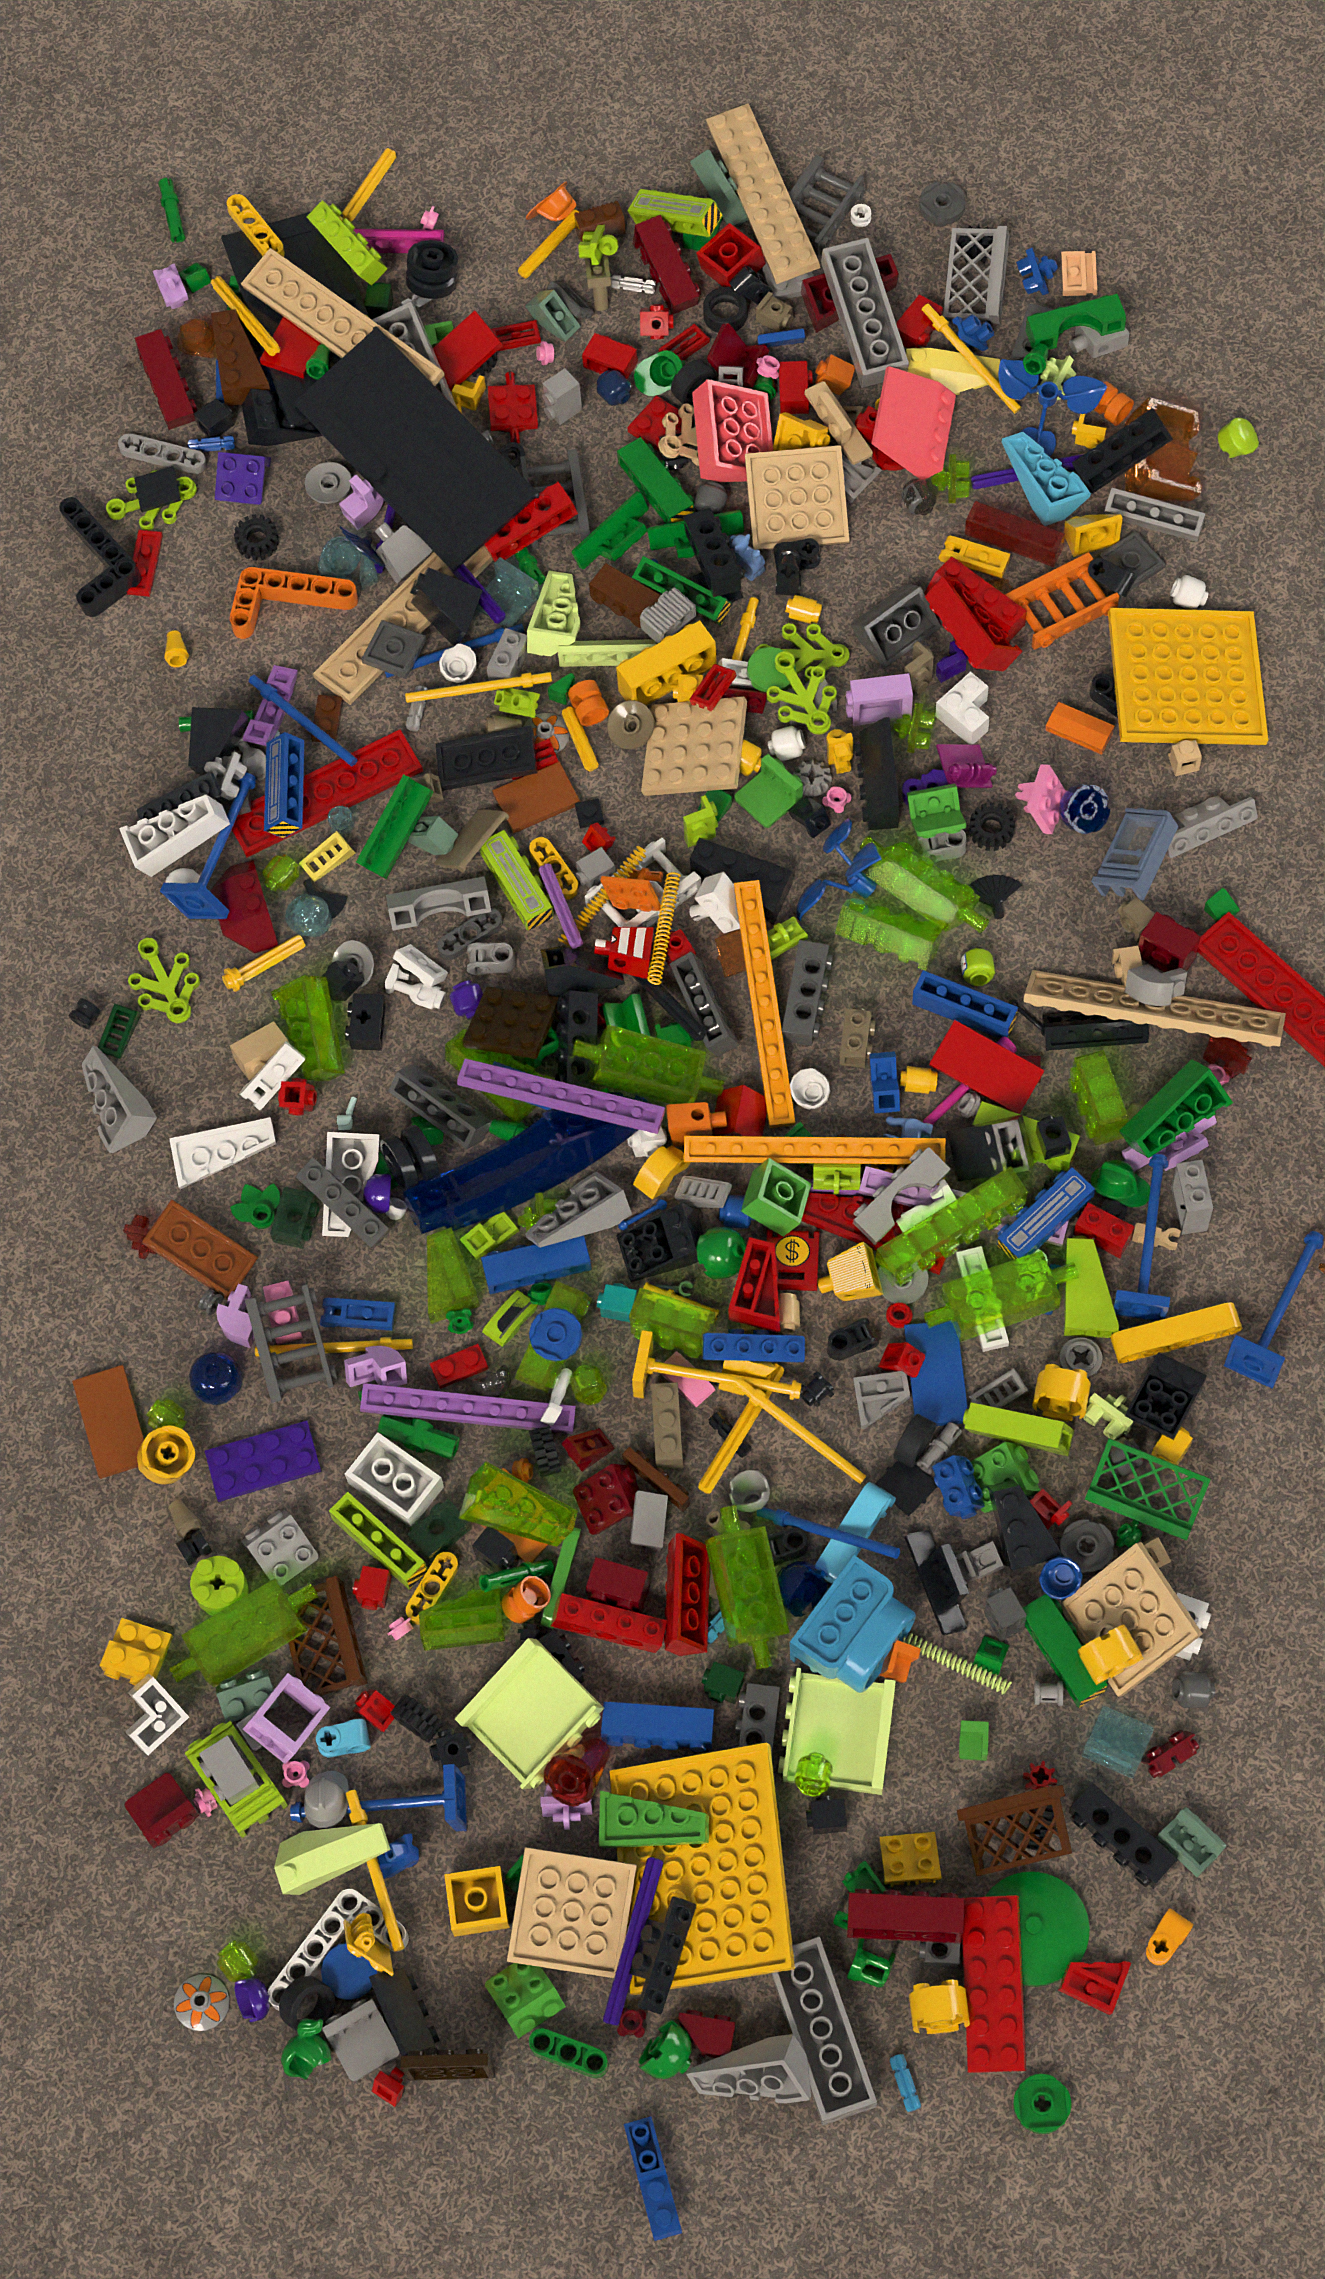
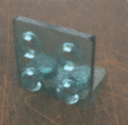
M499 558L494 563L496 577L485 590L506 614L505 620L499 624L509 628L515 626L539 599V587L536 580L504 559ZM478 603L476 609L491 618Z
M1103 1706L1090 1738L1086 1742L1082 1757L1133 1779L1154 1728Z

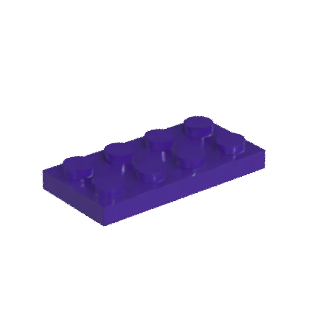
M308 1421L205 1450L218 1502L322 1472Z

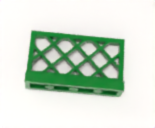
M1109 1438L1085 1500L1187 1541L1211 1478ZM1115 1446L1122 1449L1127 1460L1113 1466L1108 1456L1111 1447ZM1128 1452L1135 1454L1137 1456L1130 1458ZM1145 1458L1149 1461L1152 1471L1138 1476L1132 1461ZM1106 1460H1107V1463H1108V1465H1109V1468L1103 1470L1104 1465H1105ZM1153 1462L1162 1466L1156 1469ZM1129 1463L1135 1478L1120 1483L1115 1469ZM1170 1468L1174 1470L1178 1481L1163 1486L1158 1471ZM1109 1471L1112 1472L1117 1483L1116 1486L1109 1489L1097 1485L1101 1474ZM1179 1472L1187 1475V1477L1181 1479ZM1154 1473L1160 1488L1146 1494L1140 1479ZM1191 1478L1204 1482L1200 1492L1189 1497L1183 1482ZM1137 1481L1142 1496L1135 1499L1128 1498L1123 1490V1486ZM1180 1483L1186 1498L1171 1504L1165 1489ZM1119 1488L1121 1494L1113 1492V1490ZM1162 1491L1168 1506L1158 1510L1151 1506L1148 1497ZM1198 1497L1195 1506H1193L1191 1499ZM1142 1499H1145L1146 1504H1143V1503L1138 1502V1501H1139V1500H1142ZM1188 1501L1192 1510L1189 1521L1178 1518L1173 1507ZM1170 1509L1172 1515L1163 1511Z

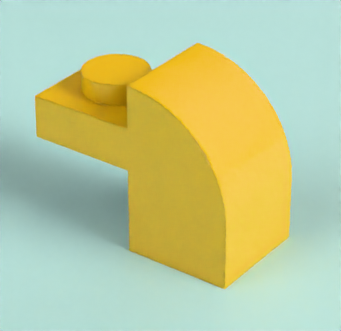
M662 1145L644 1163L633 1185L653 1200L665 1193L673 1177L687 1169L691 1162H684V1153L680 1149L675 1148L673 1145L668 1148Z

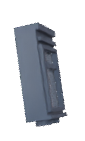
M1126 808V814L1099 868L1097 876H1093L1091 882L1102 896L1107 895L1110 887L1116 895L1121 897L1126 893L1125 888H1132L1139 900H1144L1179 826L1169 811L1162 809Z

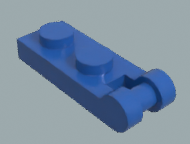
M341 1298L323 1299L322 1308L324 1309V1315L320 1318V1325L323 1327L337 1326L393 1331L395 1302ZM341 1309V1315H334V1311Z

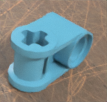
M353 1719L341 1724L325 1726L316 1735L318 1750L327 1758L349 1753H360L371 1748L365 1719ZM327 1738L332 1739L331 1746L326 1745Z

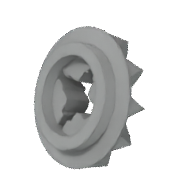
M814 759L809 762L802 761L798 767H795L793 774L801 779L803 795L805 796L821 795L831 785L832 776L830 768H827L823 761L821 763L815 762ZM811 770H813V773H815L816 777L813 781V785H810L808 777L811 773Z
M1081 1337L1074 1338L1062 1347L1060 1365H1062L1063 1369L1084 1370L1087 1372V1378L1096 1374L1101 1367L1102 1352L1099 1346L1092 1340ZM1087 1353L1085 1359L1087 1364L1080 1362L1079 1364L1074 1365L1076 1361V1356L1074 1354L1082 1356L1083 1354Z

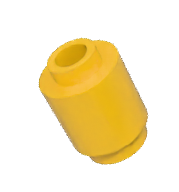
M795 595L793 599H788L785 612L789 613L790 619L808 624L812 622L818 623L823 605L817 603V600Z
M907 1066L906 1071H901L900 1086H904V1092L929 1094V1091L936 1092L938 1072L932 1071L931 1068Z

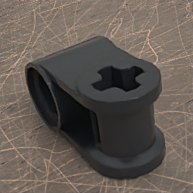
M744 265L729 281L730 286L739 295L748 298L757 305L768 292L773 293L771 288L764 284V278L761 274L755 272L748 265Z
M812 538L781 542L773 547L776 570L779 566V555L785 549H794L800 554V570L816 568L821 562L819 544Z
M785 549L779 555L775 595L800 596L801 557L794 549Z
M1095 558L1088 566V573L1093 579L1124 597H1127L1138 577L1136 574L1121 566H1116L1103 558ZM1100 567L1105 569L1103 574L1099 572Z
M1097 674L1091 683L1090 698L1118 718L1114 679L1107 674ZM1098 687H1102V688H1105L1106 690H1105V691H1101V690H1098L1097 688H1098Z
M868 1318L859 1319L848 1326L833 1331L829 1335L827 1353L830 1358L837 1361L844 1360L858 1353L871 1350L880 1343L878 1338L873 1336L869 1328L870 1322ZM842 1342L846 1347L837 1349L832 1344Z
M796 1527L776 1534H769L754 1541V1545L756 1548H759L763 1560L761 1563L763 1569H769L799 1558L808 1549L805 1532ZM793 1538H799L803 1541L796 1548L788 1545L789 1541Z

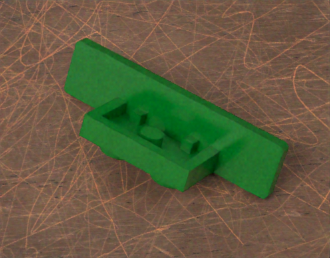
M636 491L572 550L579 568L584 570L599 555L615 562L647 532L645 524L637 521L649 509L640 492Z
M741 510L714 515V517H719L722 526L721 532H725L727 536L744 532ZM684 521L649 527L647 529L649 545L652 551L674 546L678 559L695 556L685 535Z

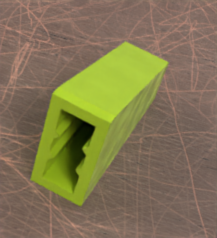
M1085 1236L1067 1238L1065 1247L1064 1336L1110 1338L1112 1334L1119 1331V1324L1094 1239H1087Z
M972 1402L970 1403V1408L965 1410L963 1416L965 1429L970 1433L1069 1456L1074 1430L1065 1422Z

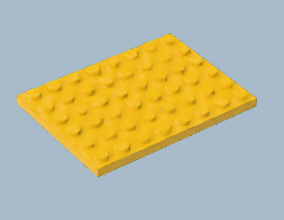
M766 1742L610 1770L612 1794L689 1809L709 1815V1843L617 1848L618 1862L637 1865L626 1933L648 1857L663 1861L648 1919L664 1923L673 1896L696 1904L670 1989L794 1970L795 1964L770 1744ZM632 1975L629 1985L630 1994H641L646 1979Z

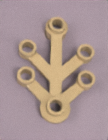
M683 404L678 410V415L682 419L681 435L675 436V426L679 421L678 417L674 413H667L662 419V424L666 427V435L661 438L658 447L660 452L668 458H676L678 455L691 458L692 462L699 466L698 450L683 446L685 444L697 446L696 427L692 428L694 408L690 404Z

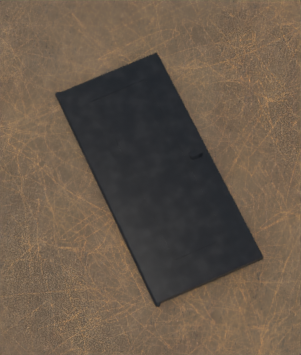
M311 212L268 223V226L283 244L285 259L358 311L368 315L349 264L307 218ZM243 231L222 235L221 239L245 306L267 332L273 336L283 316L241 285L263 256ZM259 233L256 235V238L263 239L267 237L266 233ZM260 344V347H261V350H262V353H263V352L265 351V349H264V348L261 346V344ZM332 351L329 357V369L342 359ZM268 367L289 427L294 428L297 425L310 422L296 408L293 402L319 379H314L308 374L303 379Z
M377 326L373 327V330L293 402L296 408L354 469L372 485L373 489L453 573L530 502L540 496L525 478Z

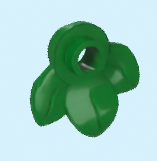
M245 1184L241 1193L242 1203L232 1205L230 1207L231 1212L240 1222H251L258 1229L268 1228L275 1220L274 1211L280 1204V1192L275 1184L269 1185L263 1192ZM260 1214L267 1215L264 1220H259L258 1216Z

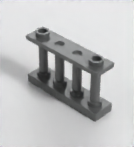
M815 155L789 192V195L798 214L824 225L820 234L804 228L809 241L814 243V252L818 257L824 248L829 247L831 237L855 202L863 198L866 188L864 187V176L860 175L854 184L846 182L825 172L824 158ZM817 181H824L848 193L840 201L814 189V185ZM811 197L836 210L831 218L803 206L805 198L809 199Z
M577 449L567 450L568 460H564V463L529 468L526 467L525 456L520 457L521 466L517 467V471L528 483V477L563 472L571 474V480H567V483H561V486L565 492L574 494L575 500H572L578 512V520H573L574 523L562 524L542 537L575 533V535L580 534L582 542L590 534ZM550 485L533 488L538 493H541L546 487ZM538 540L533 542L534 550L539 549Z
M308 1283L302 1284L304 1293L265 1303L263 1301L258 1302L256 1296L245 1299L271 1403L282 1401V1394L286 1393L288 1389L323 1380L327 1381L328 1388L334 1387L333 1380H337L334 1364H328L313 1306L314 1303H318L314 1287H308ZM304 1303L307 1304L309 1319L274 1328L264 1327L262 1317L266 1316V1313ZM313 1329L317 1344L276 1354V1352L271 1353L268 1343L273 1342L272 1339ZM320 1354L323 1370L285 1380L277 1378L275 1368H278L279 1364Z

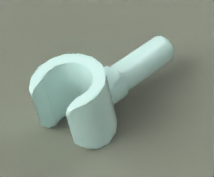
M351 1097L346 1115H337L338 1130L352 1129V1115L357 1101L356 1097Z

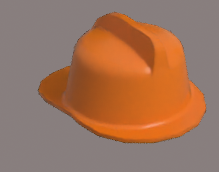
M567 181L562 183L554 193L538 203L527 214L526 220H530L539 214L550 221L565 219L576 208L575 200L565 188Z

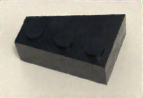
M1011 1480L988 1486L1005 1562L1011 1570L1047 1562L1058 1556L1064 1557L1017 1482Z

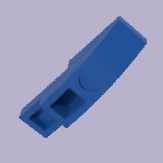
M652 2117L624 2124L654 2241L681 2234L682 2229Z

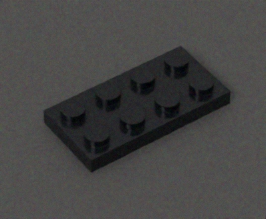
M531 725L435 743L438 776L442 791L538 773L534 732Z

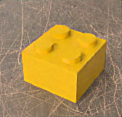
M500 1866L444 1874L451 1931L454 1937L510 1928L503 1872Z

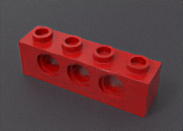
M559 481L546 487L539 493V498H535L483 545L496 565L578 514L572 500Z
M561 1593L556 1600L551 1621V1627L656 1653L662 1647L667 1620L564 1593Z

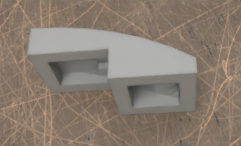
M994 1541L971 1552L964 1551L956 1555L959 1568L967 1583L1006 1567L999 1548Z

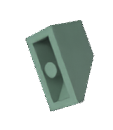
M554 289L540 291L525 306L539 325L564 342L581 327Z
M439 816L420 817L407 842L433 855H443L453 849L454 841L458 834Z

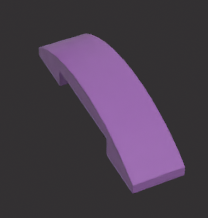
M274 665L266 684H271L278 690V694L289 702L298 672L295 669ZM263 698L254 720H250L243 741L266 746V743L274 738L286 712L272 701H267Z

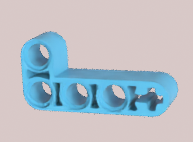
M868 1482L851 1506L838 1530L868 1538L880 1518H884L887 1515L885 1511L888 1507L892 1508L896 1497L876 1484ZM831 1539L815 1564L813 1572L833 1584L853 1555L857 1556L861 1548Z

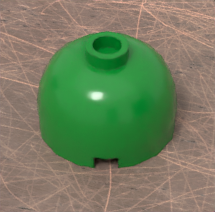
M713 1227L705 1230V1235H701L698 1239L697 1259L699 1264H704L707 1271L703 1272L711 1279H726L739 1273L746 1250V1243L741 1234L730 1227Z
M670 2019L659 2027L658 2031L662 2034H659L653 2042L650 2039L638 2061L640 2064L638 2067L654 2078L663 2080L674 2077L678 2072L681 2074L685 2073L692 2062V2059L689 2058L692 2044L687 2032Z

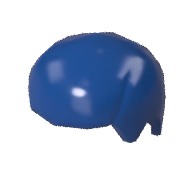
M1055 1557L1049 1560L1039 1576L1041 1588L1051 1598L1060 1600L1069 1598L1080 1588L1083 1577L1082 1570L1078 1563L1069 1557Z

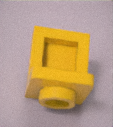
M1080 414L1079 421L1074 420L1072 434L1076 435L1075 444L1093 449L1105 440L1106 428L1084 424L1085 414Z

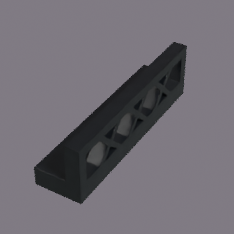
M1081 1012L1042 1015L1046 1051L1149 1043L1147 1023L1136 1024L1130 1020H1112L1106 1016L1084 1015Z

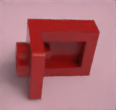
M1044 1489L1030 1500L1047 1530L1054 1523L1060 1526L1070 1515L1067 1510L1073 1504L1068 1500L1061 1506Z

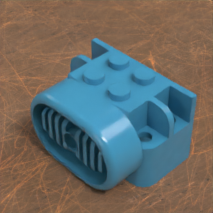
M853 1555L791 1639L790 1660L795 1663L798 1658L808 1665L812 1672H818L828 1679L838 1678L856 1692L863 1693L880 1675L884 1659L891 1651L893 1643L897 1640L903 1642L904 1636L905 1638L907 1637L915 1622L916 1614L893 1597L894 1587L887 1577Z

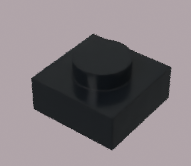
M599 798L575 803L580 829L590 827L591 824L597 822L600 825L604 824Z

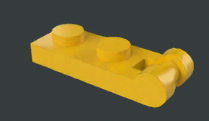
M947 536L944 543L946 547L941 550L938 557L941 562L945 563L952 556L967 568L1002 578L1010 561L1011 554L955 536Z

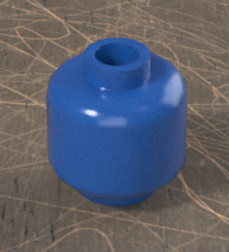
M729 1194L724 1207L719 1208V1221H723L725 1227L746 1229L750 1226L751 1220H754L741 1212L745 1195Z

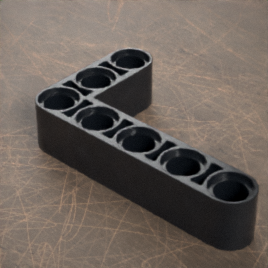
M68 497L63 499L59 505V510L64 520L107 568L82 587L76 595V600L84 614L89 617H96L126 595L128 589L136 587L141 581V575L133 559L80 501L74 497Z

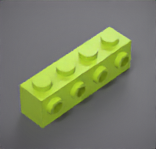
M322 200L307 218L358 276L370 285H373L388 269L380 260L382 256L373 247L369 248L367 246L369 242L361 233L358 232L356 234L354 231L356 227L347 218L343 219L340 216L342 211L335 204L328 205Z

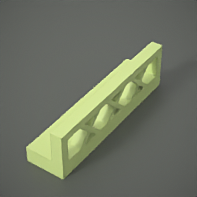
M653 639L574 641L568 646H558L559 666H618L623 660L631 659L640 654L643 649L653 647L657 643Z

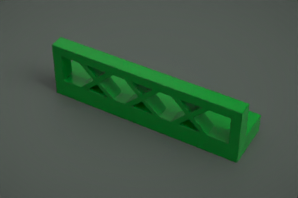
M403 774L356 863L387 879L434 792Z

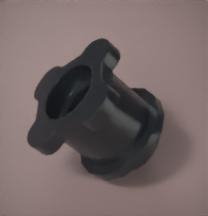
M816 1371L813 1374L815 1378L806 1386H801L802 1393L800 1396L807 1405L819 1407L820 1401L827 1395L830 1398L834 1395V1388Z

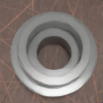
M966 1093L958 1103V1110L963 1117L969 1118L977 1114L981 1104L979 1095Z

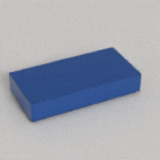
M802 328L761 334L757 336L756 342L757 345L765 344L767 348L804 343L805 332Z

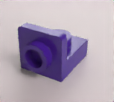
M955 641L950 642V656L943 657L936 664V677L941 683L966 670L968 656L963 650L958 648Z

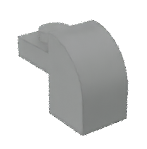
M1148 964L1129 969L1125 993L1144 1004L1153 1006L1171 1005L1173 997L1184 995L1187 972L1182 968L1160 973Z

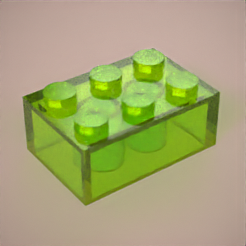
M1104 1050L1075 1057L1073 1066L1070 1068L1071 1078L1068 1079L1071 1093H1076L1079 1101H1076L1078 1113L1080 1116H1084L1087 1122L1084 1125L1087 1138L1093 1139L1095 1146L1123 1139L1119 1130L1128 1122L1129 1118Z
M639 1288L629 1314L631 1333L634 1334L635 1338L640 1340L642 1330L650 1331L653 1333V1341L659 1342L661 1347L668 1350H673L674 1348L683 1350L684 1354L692 1358L703 1357V1334L716 1332L715 1312L643 1288Z

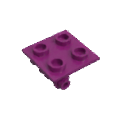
M936 745L948 785L956 784L957 788L993 787L991 777L996 775L997 769L991 763H985L980 745Z

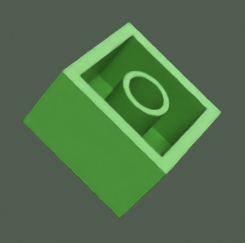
M768 1158L752 1171L741 1212L784 1237L801 1223L812 1183Z

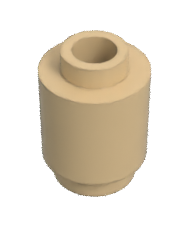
M793 1293L778 1294L780 1333H794L800 1327V1302Z

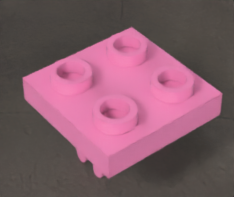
M1040 764L1035 782L1019 784L1018 788L1022 792H1017L1015 796L1017 799L1028 802L1024 810L1027 813H1031L1041 831L1045 834H1053L1055 825L1059 822L1062 804L1065 803L1067 795L1066 790L1051 766Z

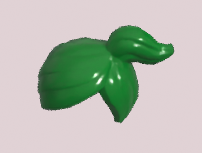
M304 2018L299 2022L297 2027L298 2034L290 2038L282 2051L281 2064L287 2076L300 2077L306 2080L310 2073H312L313 2068L332 2060L327 2042L318 2035L323 2027L322 2019L316 2021Z

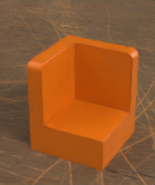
M897 1640L893 1643L891 1651L884 1659L880 1676L899 1683H905L911 1662L919 1658L921 1648Z

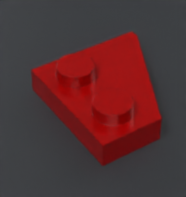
M1122 1961L1121 1963L1071 1962L1067 1965L1058 1991L1111 2015L1131 1963L1128 1961Z

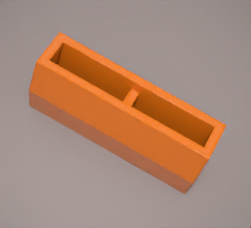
M1058 702L1046 724V731L1102 755L1113 735L1115 726Z

